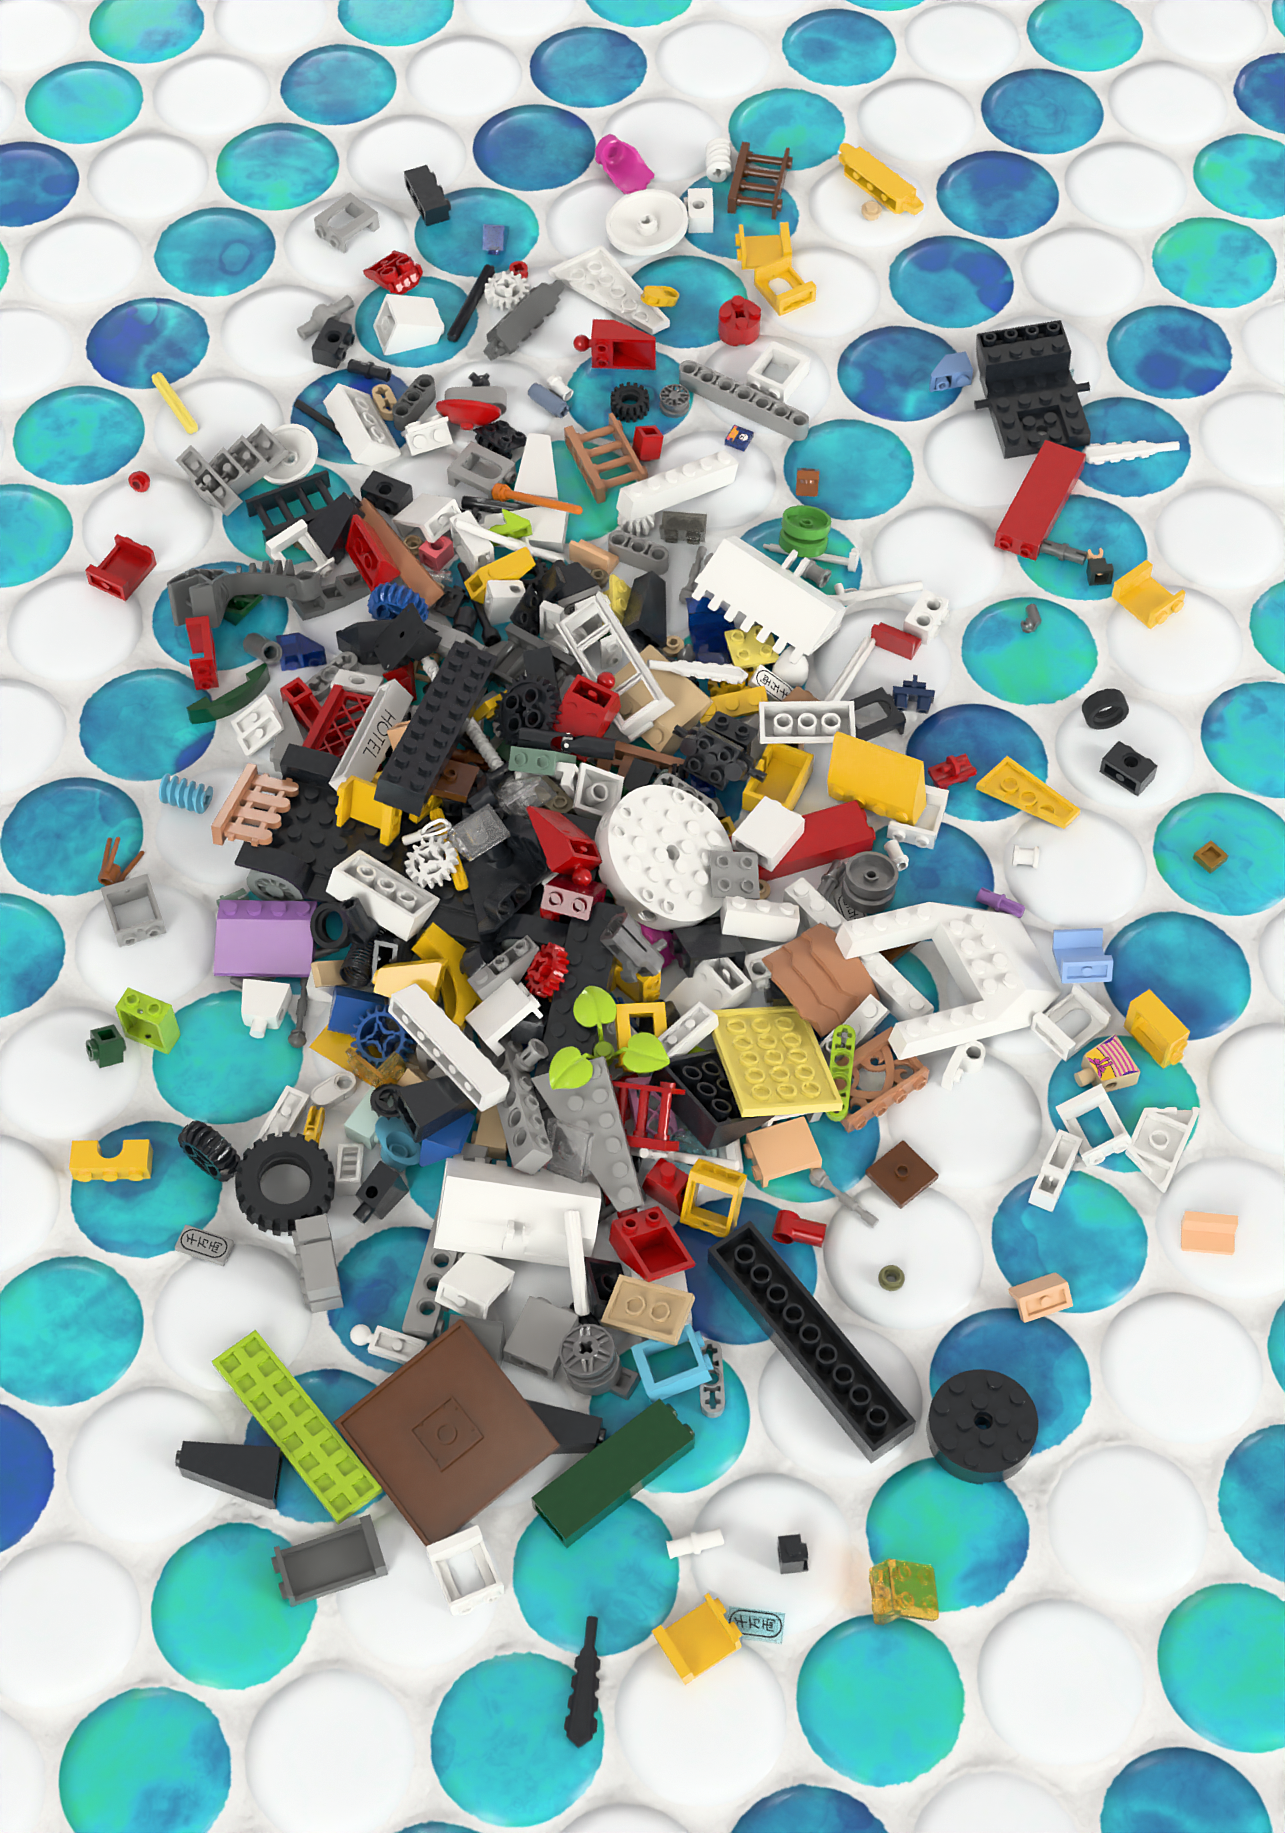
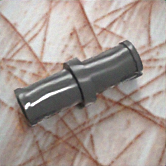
M1047 539L1043 540L1040 548V553L1059 557L1058 559L1061 561L1068 560L1080 565H1084L1088 553L1087 551L1069 547L1067 543L1062 545Z

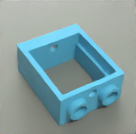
M691 1323L684 1326L677 1345L690 1340L699 1366L656 1383L647 1357L674 1347V1345L649 1339L631 1346L642 1382L652 1404L659 1398L661 1400L712 1380L709 1370L714 1369L709 1355H703L701 1347L705 1346L700 1331H694Z

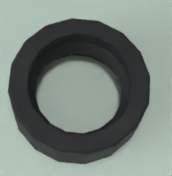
M1114 688L1104 689L1091 694L1085 699L1082 704V713L1090 728L1101 730L1121 723L1129 713V706L1124 694L1120 690ZM1111 707V708H1109V709H1107V710H1104V711L1099 712L1100 710H1102V709H1104V708Z
M341 902L321 904L314 910L311 916V935L322 948L341 949L351 944L347 936L350 929L340 912L339 905ZM332 911L338 912L343 922V931L337 940H332L326 930V919Z

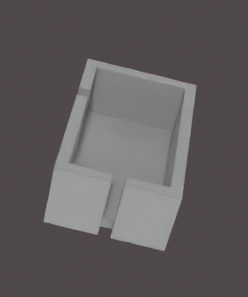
M327 1215L295 1220L296 1230L292 1231V1238L296 1249L295 1256L300 1273L299 1281L305 1305L310 1304L312 1313L344 1307Z

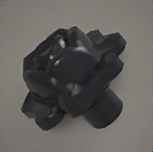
M472 372L468 377L472 381V387L490 386L488 380L490 375L488 373L478 376L475 372Z

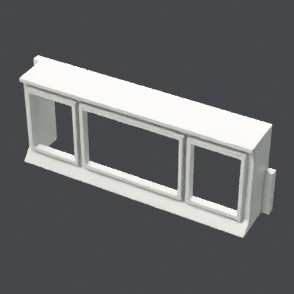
M598 590L594 598L560 623H555L588 679L596 683L598 676L582 651L610 630L616 636L637 673L613 691L620 696L643 680L654 698L653 701L624 721L619 712L613 719L619 730L632 742L654 726L653 721L674 707L675 704L665 696L609 606L611 601L608 596ZM598 612H601L607 623L577 644L571 632Z

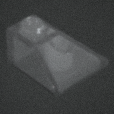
M540 776L517 778L505 783L502 789L496 792L499 805L509 815L515 814L524 818L529 815L526 810L528 806L539 808L557 796V793Z

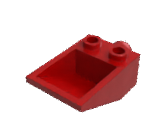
M593 319L591 339L586 335H578L573 341L574 348L579 352H584L591 348L592 368L656 370V337L616 320Z
M602 672L598 675L596 683L578 674L566 691L562 704L558 708V711L562 712V714L557 715L555 718L560 722L559 724H553L552 727L555 731L570 733L574 737L582 735L602 737L621 708L619 694L611 690L615 685L614 675L610 672ZM554 737L552 744L561 749L563 737ZM573 752L569 754L577 756L576 759L583 763L588 759V757L580 756Z
M528 806L526 810L546 856L548 867L552 872L572 875L574 884L588 886L592 880L590 871L603 862L595 841L560 812Z
M659 1206L638 1212L637 1208L620 1213L617 1211L618 1219L612 1221L609 1242L620 1260L645 1281L651 1282L695 1267L694 1260Z

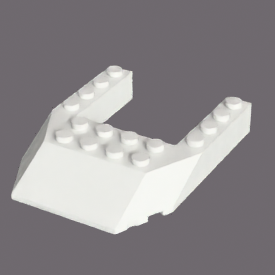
M926 902L843 922L835 939L845 960L932 939L968 1005L896 1023L888 1041L898 1060L1028 1027L1033 1022V1016L1039 1011L1044 1012L1062 993L1020 919L1008 913Z

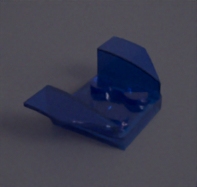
M693 597L685 598L688 610L689 636L696 656L695 661L702 662L703 664H708V662L717 663L718 665L733 663L724 633L725 631L735 630L734 621L729 622L724 618L726 611L720 606L716 611L709 609L708 605L711 599L708 597H702L700 601L695 600Z

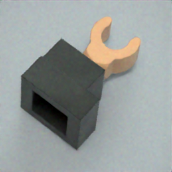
M1099 548L1098 555H1093L1091 549H1088L1086 573L1089 586L1111 584L1114 569L1113 565L1107 564L1106 559L1103 558V549Z

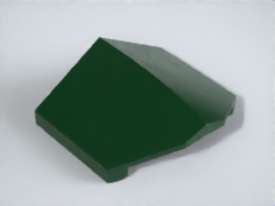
M261 594L234 596L228 602L223 618L236 626L263 600L264 596Z

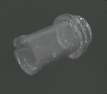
M447 568L444 571H428L436 582L444 584V586L452 584V571H448Z

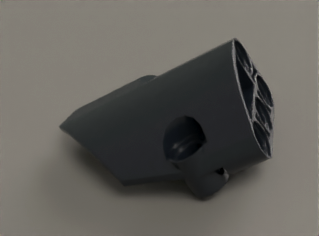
M511 814L495 829H488L481 833L478 841L483 850L466 875L480 935L495 932L528 902L532 895V890L552 873L546 863V856L531 820L515 814Z

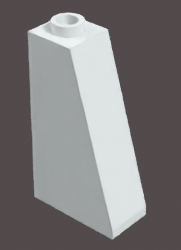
M528 433L514 491L558 501L550 435ZM514 500V503L534 505V504H529V503H525V502H521V501H516V500Z
M542 506L510 511L530 520L533 535L527 536L532 547L564 553L569 518L568 512ZM502 513L486 515L485 522L480 524V527L488 530L494 525H504Z

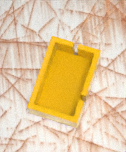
M783 743L768 744L762 759L759 760L756 766L760 771L767 773V777L763 783L753 777L750 778L743 791L742 809L752 812L764 796L771 800L780 802L783 807L793 812L813 772L814 755Z

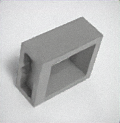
M148 874L100 888L119 947L130 946L138 941L156 938L166 933ZM148 896L155 919L120 930L113 907Z

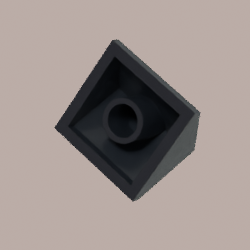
M584 1256L589 1303L594 1317L597 1320H601L620 1274L624 1275L621 1263Z

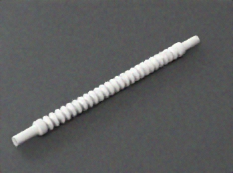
M427 656L421 662L423 663L424 671L433 681L440 668L435 660H431ZM472 717L465 731L470 736L473 744L476 745V748L479 749V753L485 758L488 766L494 771L503 765L504 762L501 761L498 753L495 752L492 744L489 743L486 735L483 734V731ZM513 775L500 783L506 793L511 794L520 809H525L528 806V802L518 789L519 784Z

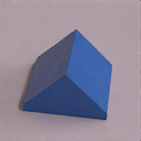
M334 986L327 1030L348 1035L352 1032L357 1033L358 1029L354 1028L353 1024H361L362 1021L359 1019V1015L367 1017L366 1009L368 1008L372 1009L375 1013L376 1005H380L384 1009V996L348 987ZM375 1024L370 1029L368 1036L374 1032Z
M467 1113L422 1140L419 1165L424 1167L461 1153L475 1116Z

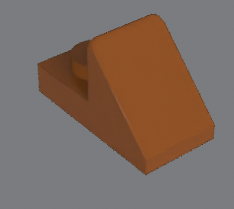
M797 468L796 495L816 497L818 495L819 469Z

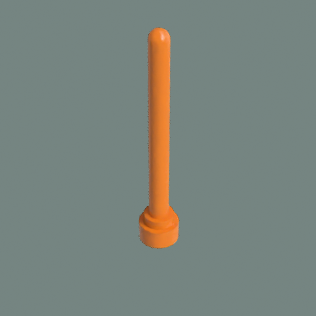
M496 483L492 489V497L496 501L505 502L512 499L577 515L583 512L581 506L513 491L506 484Z

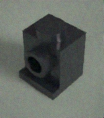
M800 1534L778 1536L777 1552L780 1574L807 1572L808 1549L806 1543H801Z

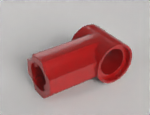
M780 1210L777 1213L772 1238L782 1244H792L795 1241L822 1248L827 1224L802 1219L797 1213L790 1210Z

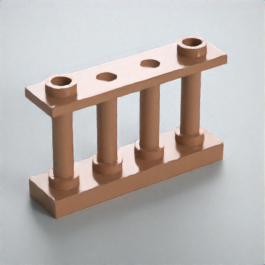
M609 413L608 426L580 434L576 433L572 425L564 428L565 444L597 504L605 502V492L609 488L633 480L639 482L648 478L646 467L641 466L623 433L621 421L616 420L613 413ZM612 434L615 439L614 442L589 450L583 446L584 442ZM618 449L624 455L623 457L598 465L596 463L593 464L591 461L593 457ZM627 464L632 472L607 480L601 479L599 473Z

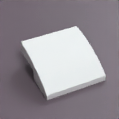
M267 694L263 695L231 721L238 734L237 740L248 757L252 756L284 730L280 714L273 700Z

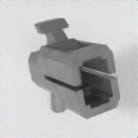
M628 912L616 914L612 917L607 925V929L600 936V941L622 963L621 979L627 983L637 982L635 974L637 972L642 977L656 976L662 970L664 957L659 952L667 947L666 940L661 938L654 944H651L642 935L641 926Z

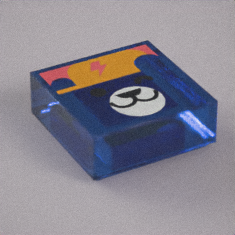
M734 425L725 438V445L745 451L754 437V432Z

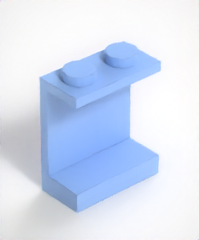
M1103 928L1053 930L1052 952L1062 983L1112 981L1113 959L1111 955H1104L1102 948Z

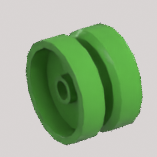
M797 505L789 507L782 516L779 546L789 554L794 549L798 552L797 556L803 558L818 557L824 554L829 540L828 534L831 528V517L825 511L812 506Z

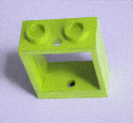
M128 987L115 1006L125 1037L169 1055L181 1036L172 1005Z

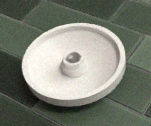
M657 189L640 190L624 196L612 206L606 218V230L610 242L620 251L636 256L655 255L672 248L683 238L688 228V215L684 203L674 194Z

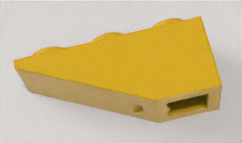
M525 546L479 568L464 584L471 599L484 604L487 581L519 580L536 563L528 547Z

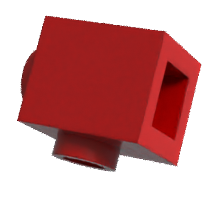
M656 425L635 427L632 449L639 460L651 461L660 459L664 436Z

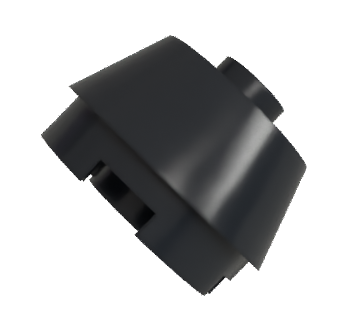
M485 941L466 949L459 963L461 974L466 973L468 978L472 977L477 971L504 953V949L490 941Z

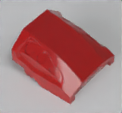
M394 250L368 269H364L363 273L368 279L389 290L390 293L403 295L419 284L423 270L421 265L414 262L407 254Z

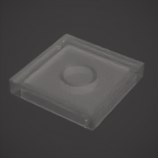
M549 1118L546 1134L553 1157L541 1168L578 1183L587 1182L594 1133L560 1119Z

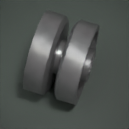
M866 851L852 856L846 864L841 888L845 903L852 909L862 913L873 914L884 911L890 907L894 899L895 887L898 881V868L888 856L878 852Z

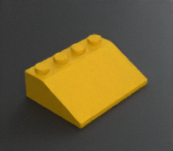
M838 731L835 733L827 779L829 796L844 802L857 800L860 808L872 811L879 816L889 817L901 824L914 826L926 807L923 761Z

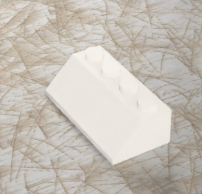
M338 383L323 403L327 408L328 415L335 423V428L341 434L343 443L349 449L351 458L358 464L362 463L373 466L399 457L401 451L370 395Z
M854 701L759 702L760 744L833 743L837 731L856 738Z
M358 850L333 868L326 892L342 902L351 897L359 898L369 917L374 919L378 925L405 941H408L421 930L440 900L361 850Z

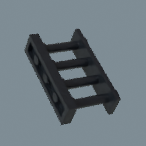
M327 470L245 500L249 518L258 515L265 527V530H262L265 547L267 541L299 520L303 519L308 525L334 501L327 489L331 487ZM316 492L321 494L327 505L318 510L313 508L307 497ZM299 499L307 514L294 518L287 503ZM279 507L286 522L274 526L266 511Z

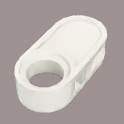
M340 1071L315 1086L311 1091L313 1106H316L318 1110L320 1107H324L325 1111L352 1096L357 1090L355 1075L350 1071ZM343 1079H348L352 1082L351 1086L346 1089L340 1088L338 1083Z

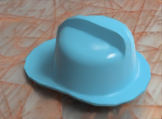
M380 1117L375 1123V1132L381 1144L380 1155L383 1162L391 1168H395L399 1173L403 1172L408 1166L419 1163L421 1146L419 1143L414 1142L403 1120L391 1117L388 1121L386 1117Z

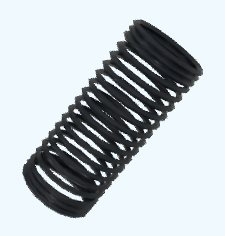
M377 934L371 941L374 942V939H377L381 935ZM369 942L373 946L368 944L367 946L370 948L365 947L361 950L353 944L351 945L339 972L341 978L349 985L364 987L369 984L372 974L373 942ZM349 966H351L357 972L365 973L366 975H361L354 972ZM347 968H348L351 972H353L354 974H356V975H358V976H362V977H367V978H359V977H357V976H354L353 974H351V973L347 970ZM345 970H346V971L348 972V974L351 975L352 977H354V978H356V979H359V980H366V981H357V980L351 978L350 976L347 975V973L345 972Z

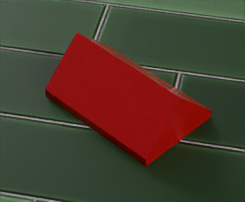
M357 514L353 515L345 549L372 592L379 584L393 581L401 572L374 528Z

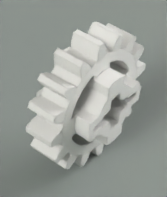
M503 271L501 276L494 274L495 279L489 278L488 283H485L484 290L485 299H487L488 304L493 303L494 309L499 306L501 311H504L505 308H508L510 311L530 291V285L527 284L526 278L521 279V274L514 276L513 271H511L509 275H506L505 271Z
M430 837L427 843L422 839L421 846L419 847L413 845L412 847L415 851L407 853L410 860L404 863L408 868L406 873L414 884L419 883L421 888L428 884L433 889L435 883L443 886L442 880H451L449 874L457 872L454 865H458L459 861L456 858L458 854L449 841L444 842L443 838L440 837L436 842L433 837Z

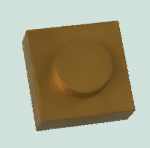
M1209 841L1194 853L1193 859L1211 874L1227 861L1229 855L1214 842Z

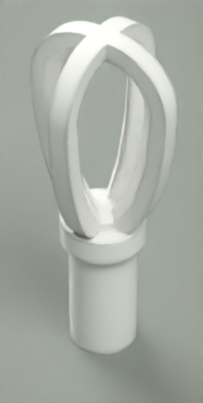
M438 818L426 824L423 829L403 836L402 841L404 845H409L422 839L429 841L430 837H433L435 841L440 837L446 839L452 833V825L448 820ZM440 822L444 823V824L438 825V826H436V827H433V828H431V829H428V828H430L431 826H433V825H435V824H438V823H440ZM448 830L447 834L440 835V836H434V835L441 834V833H443V832H445V831Z

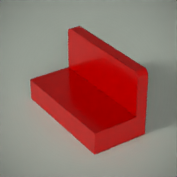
M882 622L879 625L874 624L871 629V638L876 640L875 646L909 660H912L921 645V638Z

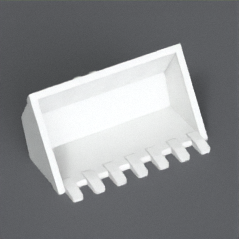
M737 536L728 537L722 541L704 570L695 579L694 582L699 585L692 594L695 600L700 601L707 590L713 593L715 596L708 605V608L712 611H716L723 601L731 605L724 615V618L729 622L733 621L739 611L745 614L747 617L741 624L740 629L746 633L749 632L755 622L762 625L763 628L756 637L761 643H764L771 633L777 635L779 639L772 648L776 653L780 654L788 643L794 646L795 650L789 657V661L793 664H797L804 654L807 656L811 655L840 630L841 621L846 610L845 606L800 578L810 562L808 558L802 559L793 573L788 569L797 558L798 552L796 550H792L781 566Z
M454 1155L453 1158H446L433 1248L570 1268L564 1212L578 1210L583 1254L585 1257L592 1258L601 1205V1185L597 1180H594L593 1174L584 1173L583 1178L572 1176L571 1171L562 1170L561 1174H554L550 1172V1168L541 1167L540 1171L531 1175L516 1168L507 1167L506 1161L497 1160L496 1165L486 1164L484 1158L475 1157L473 1162L463 1160V1155Z

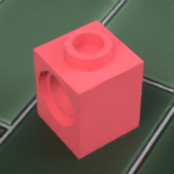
M443 535L434 543L426 540L419 547L420 563L438 573L454 557L453 541Z

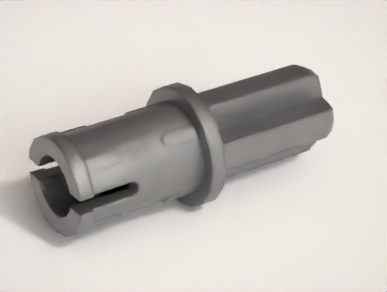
M834 860L828 872L821 877L822 882L817 891L827 901L833 890L838 888L839 880L845 872L846 864L844 862L837 869L841 860Z

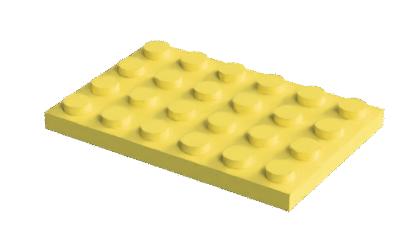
M794 1006L711 1010L717 1015L719 1023L718 1027L711 1032L742 1117L842 1110V1099L812 1026L808 1021L801 1019Z

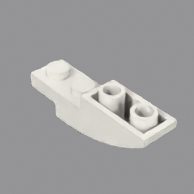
M871 994L843 1023L850 1025L855 1030V1050L865 1044L876 1033L874 1029L890 1013ZM835 1029L819 1045L828 1067L830 1066L832 1039ZM842 1033V1036H840L841 1048L846 1049V1040L849 1037L847 1033ZM839 1055V1056H837V1057L835 1058V1060H834L835 1063H836L837 1061H839L840 1059H842L843 1057H845V1056H844V1055Z

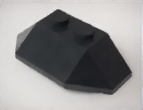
M394 619L357 622L343 630L336 631L338 649L342 652L354 653L357 656L358 663L362 665L380 664L374 651L376 639Z

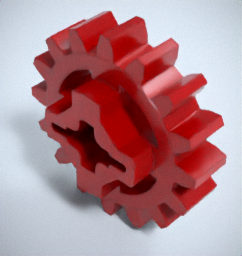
M550 942L547 946L544 944L541 946V951L537 952L531 962V966L526 970L528 971V975L525 977V980L528 981L526 988L530 989V993L546 998L547 995H553V990H559V983H564L565 981L563 975L568 973L566 965L569 964V960L566 959L568 952L564 951L565 948Z

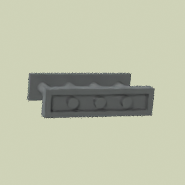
M509 623L505 628L509 637L508 643L496 655L499 658L492 681L505 689L506 684L513 686L512 679L525 666L523 654L505 674L497 670V668L515 648L519 647L528 651L550 646L555 667L559 669L556 672L558 684L565 676L571 675L576 678L578 674L582 675L584 672L576 658L518 626Z

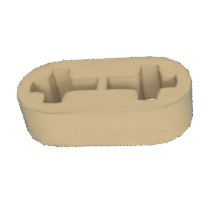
M384 384L377 385L372 390L373 402L384 420L391 421L393 420L392 408L397 400L389 386Z

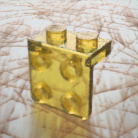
M351 1048L345 1051L349 1058L347 1062L354 1068L352 1070L353 1073L362 1081L365 1079L369 1080L372 1083L371 1087L377 1088L388 1083L397 1084L407 1070L402 1057L395 1051L378 1069Z
M887 1559L869 1569L874 1624L885 1625L899 1617L932 1622L939 1618L935 1574L931 1565Z

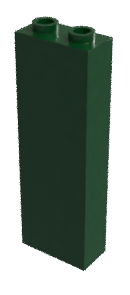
M659 1398L531 1498L533 1509L566 1548L694 1449L695 1433L687 1423L682 1424L678 1420L677 1412L669 1403L665 1405Z

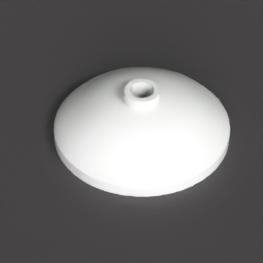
M285 424L275 428L271 433L289 451V454L263 478L275 485H287L302 479L310 472L317 459L318 445L314 435L302 425Z

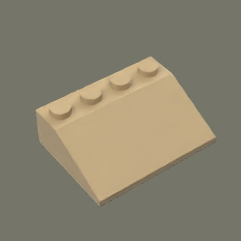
M648 645L639 653L645 664H647L648 659L670 662L652 645ZM631 661L614 675L615 685L611 689L612 691L637 673ZM649 669L665 696L673 701L675 706L654 720V726L643 733L641 737L657 752L673 756L683 738L672 733L674 727L678 724L689 731L692 727L696 726L714 701L685 676L671 671ZM643 680L619 696L621 702L619 713L625 721L654 700Z

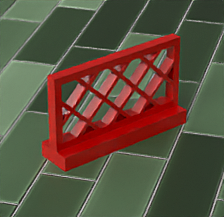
M334 684L302 746L326 753L329 752L330 754H333L332 750L343 745L347 749V744L350 743L354 734L343 738L341 732L351 728L356 732V726L360 724L363 716L352 720L350 715L360 710L365 714V708L369 707L373 697L344 691L342 685ZM348 700L358 702V705L346 709L345 707ZM347 716L349 722L337 727V720ZM338 734L340 740L328 745V738ZM345 752L336 756L342 759Z

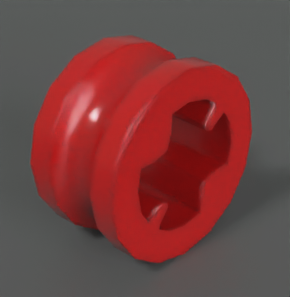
M522 261L511 263L509 271H513L514 276L521 274V279L528 278V266Z

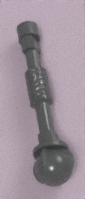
M301 977V995L297 1003L296 1028L291 1031L288 1037L289 1043L294 1048H300L307 1042L306 1033L302 1030V1025L307 1010L306 986L309 977Z

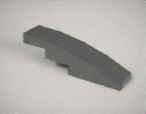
M358 571L337 576L335 583L321 586V596L310 601L294 599L292 606L304 621L343 608L368 596L372 592Z

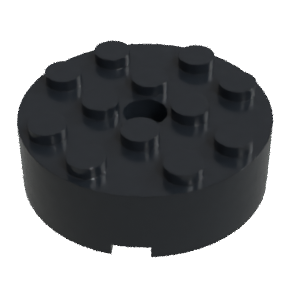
M984 1369L959 1373L943 1383L932 1399L926 1424L929 1448L939 1465L949 1474L962 1481L982 1485L987 1482L1005 1481L1017 1474L1031 1456L1038 1434L1036 1407L1026 1390L1007 1375ZM977 1425H986L987 1429H979Z

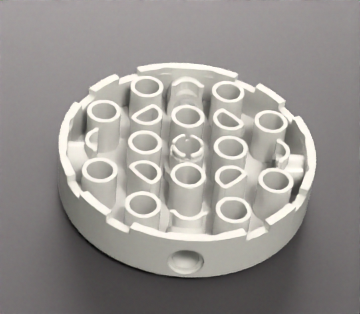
M648 785L628 793L604 814L595 834V844L603 861L599 865L598 874L602 883L607 884V889L617 899L615 903L618 906L625 907L626 913L628 912L637 922L661 931L694 927L723 906L724 898L712 897L710 851L733 852V848L719 819L703 802L675 787Z

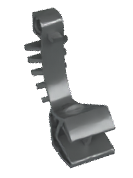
M290 559L286 560L284 571L281 560L274 562L272 573L269 561H263L261 572H257L255 563H250L249 572H242V567L236 566L237 573L232 574L223 569L192 568L167 582L174 626L186 624V618L209 616L211 628L219 627L228 602L236 595H276L280 598L287 597L291 601L294 599L310 601L322 595L320 574L303 570L295 575L293 561Z

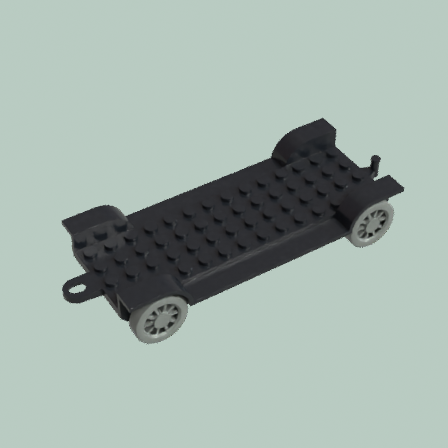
M289 743L280 762L282 780H286V778L293 779V782L299 786V794L295 797L285 796L290 801V810L285 813L276 812V814L281 816L282 824L276 829L267 828V830L272 832V842L268 845L258 844L256 847L251 846V842L244 841L234 863L236 866L251 869L246 880L247 885L252 893L263 901H304L309 899L321 903H342V901L337 900L326 892L333 868L358 850L365 852L412 881L406 873L408 868L404 863L410 860L407 853L415 851L412 846H421V841L404 845L402 837L423 829L426 824L431 822L430 814L418 823H415L409 819L410 813L402 811L400 833L389 846L380 843L381 829L350 817L342 827L337 826L335 811L339 802V796H337V791L329 785V782L341 758L330 753ZM253 807V809H257V810H262V811L268 812V810H266V809H261V808ZM495 812L492 820L496 822L502 820L504 813ZM561 813L595 841V834L600 821ZM445 817L452 825L451 836L467 875L483 850L478 841L479 836L484 831L495 828L462 829L461 818ZM248 823L243 824L259 828V826ZM599 865L590 871L592 881L596 882L598 870L600 869ZM449 874L451 880H442L443 886L435 883L433 889L428 884L423 888L440 900L421 929L426 930L433 922L454 938L477 944L490 941L499 945L502 942L501 947L504 951L508 950L526 935L539 946L540 950L543 944L547 946L549 942L563 948L565 947L572 916L560 915L559 922L541 918L540 907L544 894L542 882L532 890V895L528 902L495 932L481 935L478 931L476 912L469 887L458 891L451 874ZM605 897L604 903L614 905V899L612 897Z

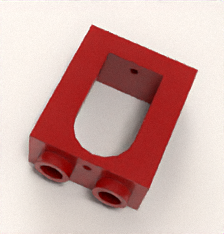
M209 616L186 618V628L192 653H204V658L189 659L196 690H207L219 687L215 643Z

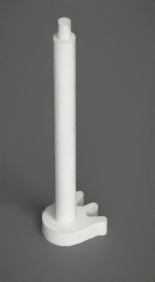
M763 544V548L769 549V551L789 555L777 544ZM853 548L849 558L824 553L809 559L848 566V571L855 572L860 549Z

